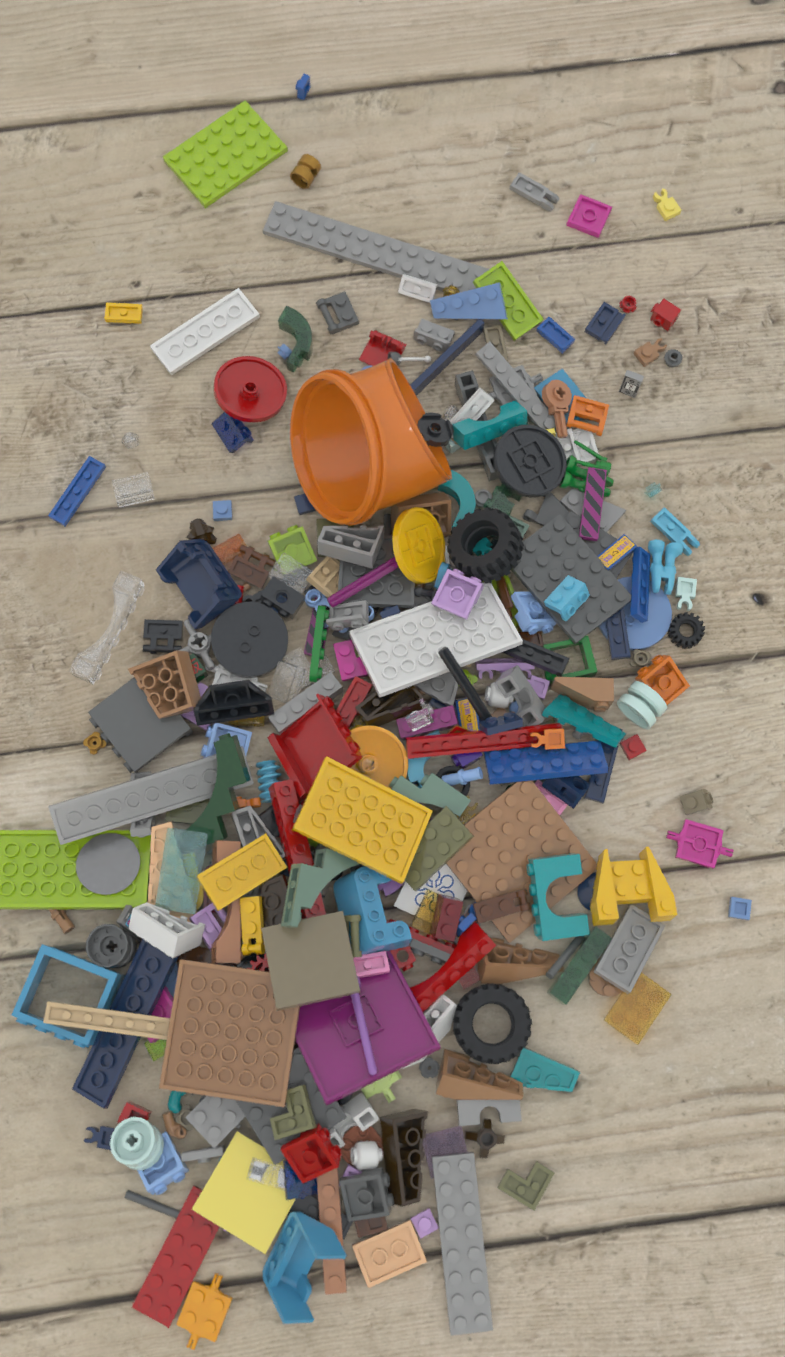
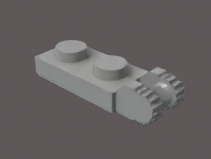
M518 173L509 188L550 212L554 208L552 203H558L560 200L559 196L550 191L549 188L522 173Z

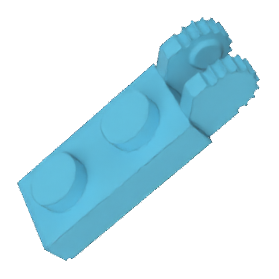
M663 508L651 519L650 522L671 542H678L683 545V553L689 556L692 553V550L683 542L685 539L694 548L700 546L699 541L691 534V531L666 508Z

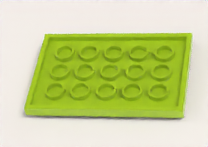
M245 100L164 155L163 160L206 209L288 152V147Z

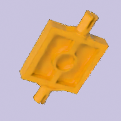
M215 1273L211 1285H203L193 1281L176 1325L191 1333L186 1346L187 1348L191 1347V1350H195L199 1337L216 1342L233 1299V1297L224 1294L218 1289L223 1278L221 1274Z

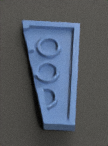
M500 283L430 300L434 318L508 319Z

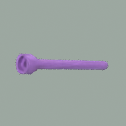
M357 976L359 987H361L360 978ZM359 993L352 994V1003L368 1072L370 1075H375L377 1068Z

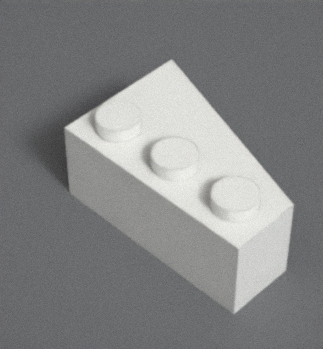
M148 902L132 909L128 929L138 937L149 942L152 946L166 953V955L174 958L201 945L205 924L199 922L196 925L188 922L185 916L177 918L169 915V910Z

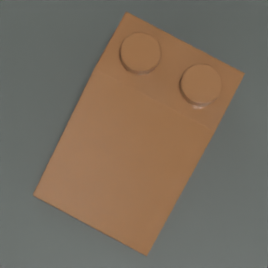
M555 677L550 686V690L569 697L573 702L587 709H594V712H605L614 702V678Z

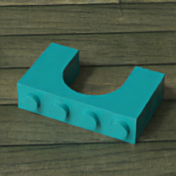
M570 853L528 859L529 864L526 865L528 876L531 878L529 893L530 896H533L534 903L531 905V911L536 920V924L533 927L535 936L541 941L590 935L587 914L555 915L546 903V891L555 879L582 874L580 854Z

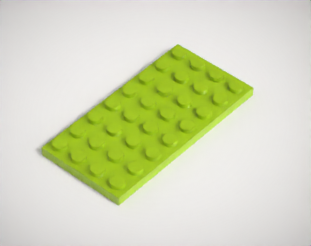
M0 830V909H124L126 904L131 905L133 908L148 902L151 835L131 837L130 830H107L60 845L56 830ZM106 833L120 834L130 839L138 849L140 868L136 878L127 888L114 894L102 895L88 890L80 882L76 872V861L79 852L89 840L98 835Z

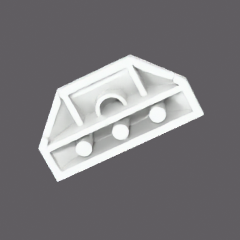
M444 994L423 1012L438 1042L450 1031L457 1007ZM424 1057V1058H422V1059H420V1060H418V1061H416V1062H414V1063H412V1064H410V1065H408V1066H406V1067H404V1068H407V1067H409V1066H412V1065H415V1064H417V1063L423 1062V1061L426 1059V1057Z

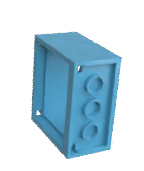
M42 944L11 1016L16 1017V1022L27 1026L34 1024L36 1025L35 1029L44 1033L54 1032V1037L65 1041L66 1039L74 1040V1045L89 1048V1046L94 1044L99 1033L98 1030L88 1029L85 1035L61 1025L43 1023L44 1018L28 1012L50 958L53 957L109 979L97 1008L110 1009L125 975L106 967H100L93 962L52 946Z

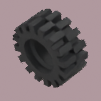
M684 612L683 615L682 613L678 614L668 629V632H670L668 636L672 638L671 642H676V646H682V649L695 647L705 634L703 632L705 626H702L703 620L699 621L700 617L698 615L694 617V613L688 615V612ZM683 624L690 625L693 628V635L684 637L680 633V626Z

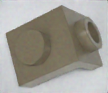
M705 789L680 796L685 815L713 808V797Z

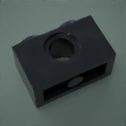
M273 576L261 593V600H263L262 603L264 605L277 609L282 617L286 619L289 617L293 620L305 602V596ZM279 596H285L287 598V601L285 603H279L277 601V598Z

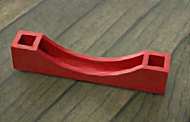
M476 922L460 935L452 955L435 974L422 983L410 987L422 1012L496 947V944Z

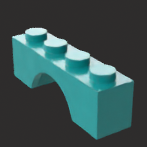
M515 400L501 405L500 414L494 419L476 421L467 418L454 423L453 440L461 448L467 450L503 436L508 430L516 426L527 425V410Z

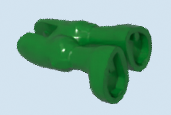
M569 455L566 461V472L559 487L563 489L572 487L584 493L587 469L577 466V458ZM573 476L580 477V478H582L583 480H578V479L574 478ZM606 476L604 497L610 496L611 490L607 487L613 486L614 480Z

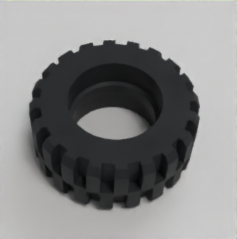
M479 508L471 514L470 512L465 514L462 520L459 519L456 522V527L453 526L451 530L452 535H449L447 541L449 544L447 551L453 564L459 571L464 573V576L468 578L471 576L481 580V583L482 581L485 584L492 583V580L498 581L502 579V576L509 575L511 573L510 570L512 568L515 569L518 565L517 560L521 559V551L524 549L523 538L513 520L505 512H501V510L496 508L493 510L491 508H484V510ZM491 535L499 536L496 546L490 552L482 556H472L475 545L481 539Z
M485 984L475 987L460 999L453 1018V1032L457 1043L468 1056L479 1062L499 1064L511 1061L512 1058L517 1057L522 1049L527 1046L528 1038L531 1037L532 1018H530L529 1007L526 1006L525 1000L516 991L504 985ZM486 1004H497L503 1007L510 1016V1032L499 1043H486L475 1034L473 1028L474 1015L479 1008Z

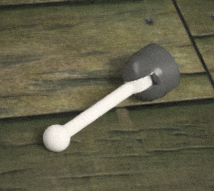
M398 352L388 353V359H393L397 365L401 361H425L426 363L431 361L430 356L401 357Z

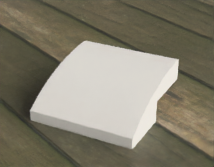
M569 428L567 429L568 436L565 438H558L557 433L555 434V437L564 449L566 461L569 455L575 456L577 460L588 463L596 462V460L599 461L598 458L574 444V441L577 440L598 453L593 432L579 428L575 430Z

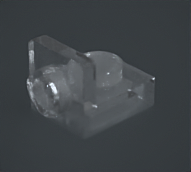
M423 698L419 700L423 709L414 711L405 717L413 732L434 722L432 714H434L433 708L430 703L426 704Z

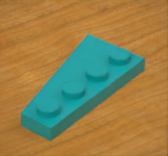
M559 694L542 713V716L546 718L549 715L557 718V722L562 725L568 723L575 726V730L578 732H589L592 734V738L615 748L626 735L618 727L611 725L602 717L596 716L585 707L578 705L562 694Z

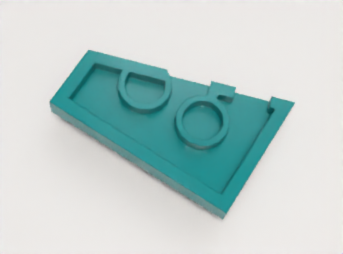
M525 1047L520 1052L510 1077L523 1083V1087L573 1092L580 1071Z

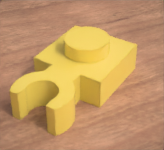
M664 188L661 190L662 196H658L656 192L654 193L653 200L658 203L656 208L665 221L681 213V209L673 197L668 198L667 191Z

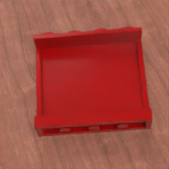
M318 693L316 697L319 702L281 735L272 733L267 737L288 777L293 779L294 787L299 797L305 800L326 756L348 768H351L363 758L359 751L360 746L351 738L350 735L352 733L343 724V718L340 713L334 709L332 699Z

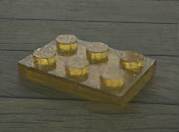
M641 972L631 993L622 992L603 1021L633 1043L639 1045L672 994Z

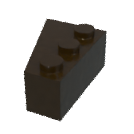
M412 685L380 698L377 691H375L357 705L355 710L357 716L365 725L381 726L427 708L425 698Z

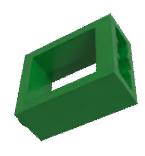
M588 636L584 637L577 644H574L569 639L543 645V648L551 651L579 645L585 670L563 674L562 677L590 678L595 677L598 671ZM544 670L545 678L550 681L551 686L554 678L560 676Z

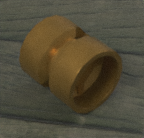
M303 154L297 166L290 173V178L298 187L308 189L314 181V177L321 170V164L312 155Z

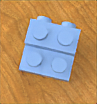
M529 591L514 592L511 595L518 610L515 618L522 632H529L531 635L542 631L543 634H547L553 630L557 623Z
M213 723L212 727L208 726L205 737L209 739L207 745L202 747L201 756L207 757L216 754L214 742L219 740L218 736L230 733L231 736L237 735L240 746H243L246 756L252 732L221 723Z
M167 1132L162 1134L164 1147L158 1162L151 1168L137 1170L147 1192L152 1195L164 1193L167 1190V1185L173 1181L174 1183L182 1181L185 1178V1173L189 1171L185 1162H181V1154L177 1151Z

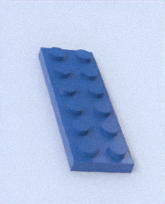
M599 740L565 744L563 749H545V746H539L536 748L527 747L484 752L490 785L608 773L607 761L601 741Z

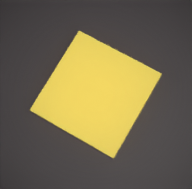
M236 1132L192 1210L266 1254L304 1183L302 1184L289 1162L282 1160L275 1165L264 1147ZM254 1161L269 1165L261 1181L249 1178ZM279 1168L292 1172L287 1189L277 1186Z

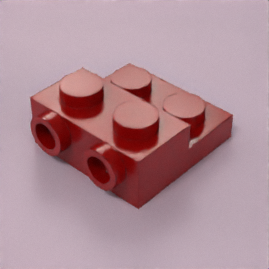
M317 1124L314 1129L301 1132L300 1137L283 1144L281 1147V1152L302 1184L338 1168L340 1164L341 1149L338 1145L332 1144L330 1132L327 1128H322L320 1124Z

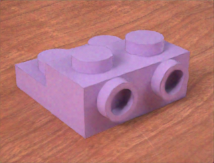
M447 569L431 604L467 620L484 586L481 580L471 576L468 578L463 576L464 573L457 569H453V571Z

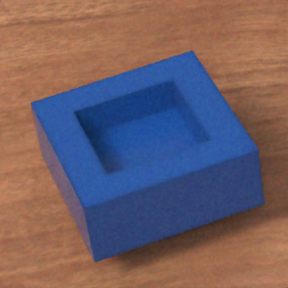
M305 73L301 79H298L295 86L297 97L301 100L305 99L311 88L310 75Z

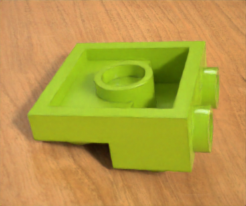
M293 525L287 528V533L281 535L280 532L270 535V540L267 541L282 576L317 561L303 526Z

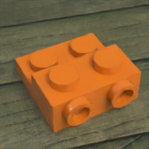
M657 655L651 660L652 664L649 667L645 666L638 670V676L635 677V680L651 687L668 705L690 685L670 656Z

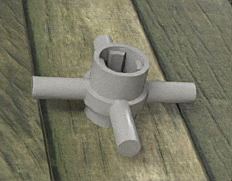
M189 619L185 620L183 623L190 638L188 646L178 651H187L189 654L194 653L197 658L203 659L208 670L214 669L215 665L209 656L211 635L207 636L202 632H197L189 623Z

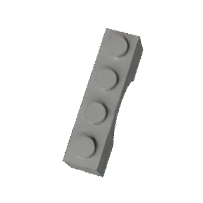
M329 672L274 712L275 715H269V721L278 734L281 735L319 702L316 697L317 693L325 697L328 696L333 700L343 692V688L332 672Z

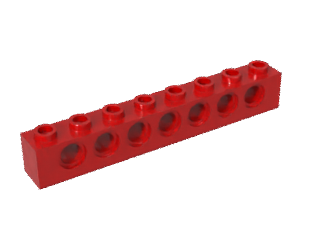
M293 779L275 782L268 789L290 875L292 864L302 863L314 866L307 837L292 830L295 824L293 822L295 812L299 807ZM321 892L311 909H301V920L326 914Z

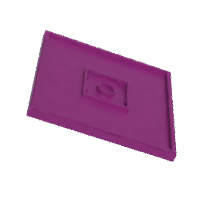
M386 951L390 969L389 973L360 978L359 996L377 1068L375 1075H370L368 1072L351 995L300 1006L295 1041L326 1106L441 1049L436 1036L390 951Z

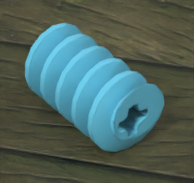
M275 760L256 763V767L260 769L257 771V775L261 776L257 780L259 784H262L258 787V790L263 792L259 794L260 799H263L261 803H272L268 788L273 783L280 782V780H277V777L282 776V773L276 772L281 766L275 765V762H277Z

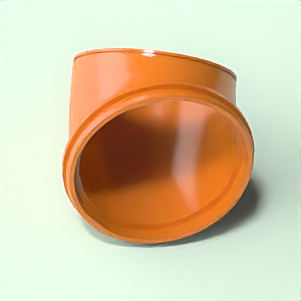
M391 358L351 374L339 369L321 371L313 375L301 386L295 398L290 422V442L295 470L301 487L312 506L319 514L333 523L348 526L362 524L369 520L376 511L409 500L452 479V472L442 446H428L417 423L426 413L406 377Z

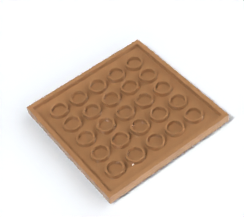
M532 780L515 782L468 820L464 825L474 837L446 863L476 902L526 888L528 893L526 895L527 901L532 905L534 904L533 896H530L529 893L531 878L528 876L526 865L529 864L528 859L570 853L580 854L582 874L559 877L549 885L546 891V903L549 909L596 871L597 867L595 860ZM519 898L513 899L515 905L520 904ZM531 909L490 921L505 940L510 943L536 920L535 916L532 915Z
M180 959L159 1088L285 1107L300 1006L277 1011L270 972Z

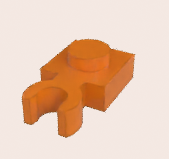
M564 729L544 730V735L535 732L530 734V736L538 738V742L531 744V747L536 748L544 744L545 749L565 748Z
M236 797L240 809L247 806L252 808L262 807L260 797L247 800L242 799V797Z

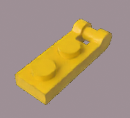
M262 896L240 898L242 954L244 956L251 955V953H256L257 955L264 954L265 945L261 929L264 928ZM252 938H256V944L254 945L251 944Z

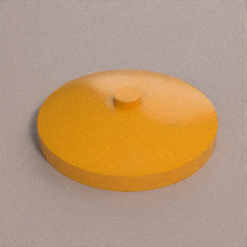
M374 725L359 726L350 730L352 733L350 736L360 746L359 751L363 756L350 769L390 788L389 784L395 776L399 778L401 775L406 778L408 772L406 750L393 733Z

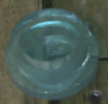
M653 482L646 487L647 491L644 494L648 495L649 498L662 491L661 483L656 484Z

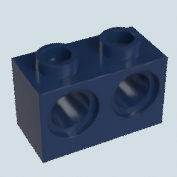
M580 776L546 779L542 787L574 809L591 784Z

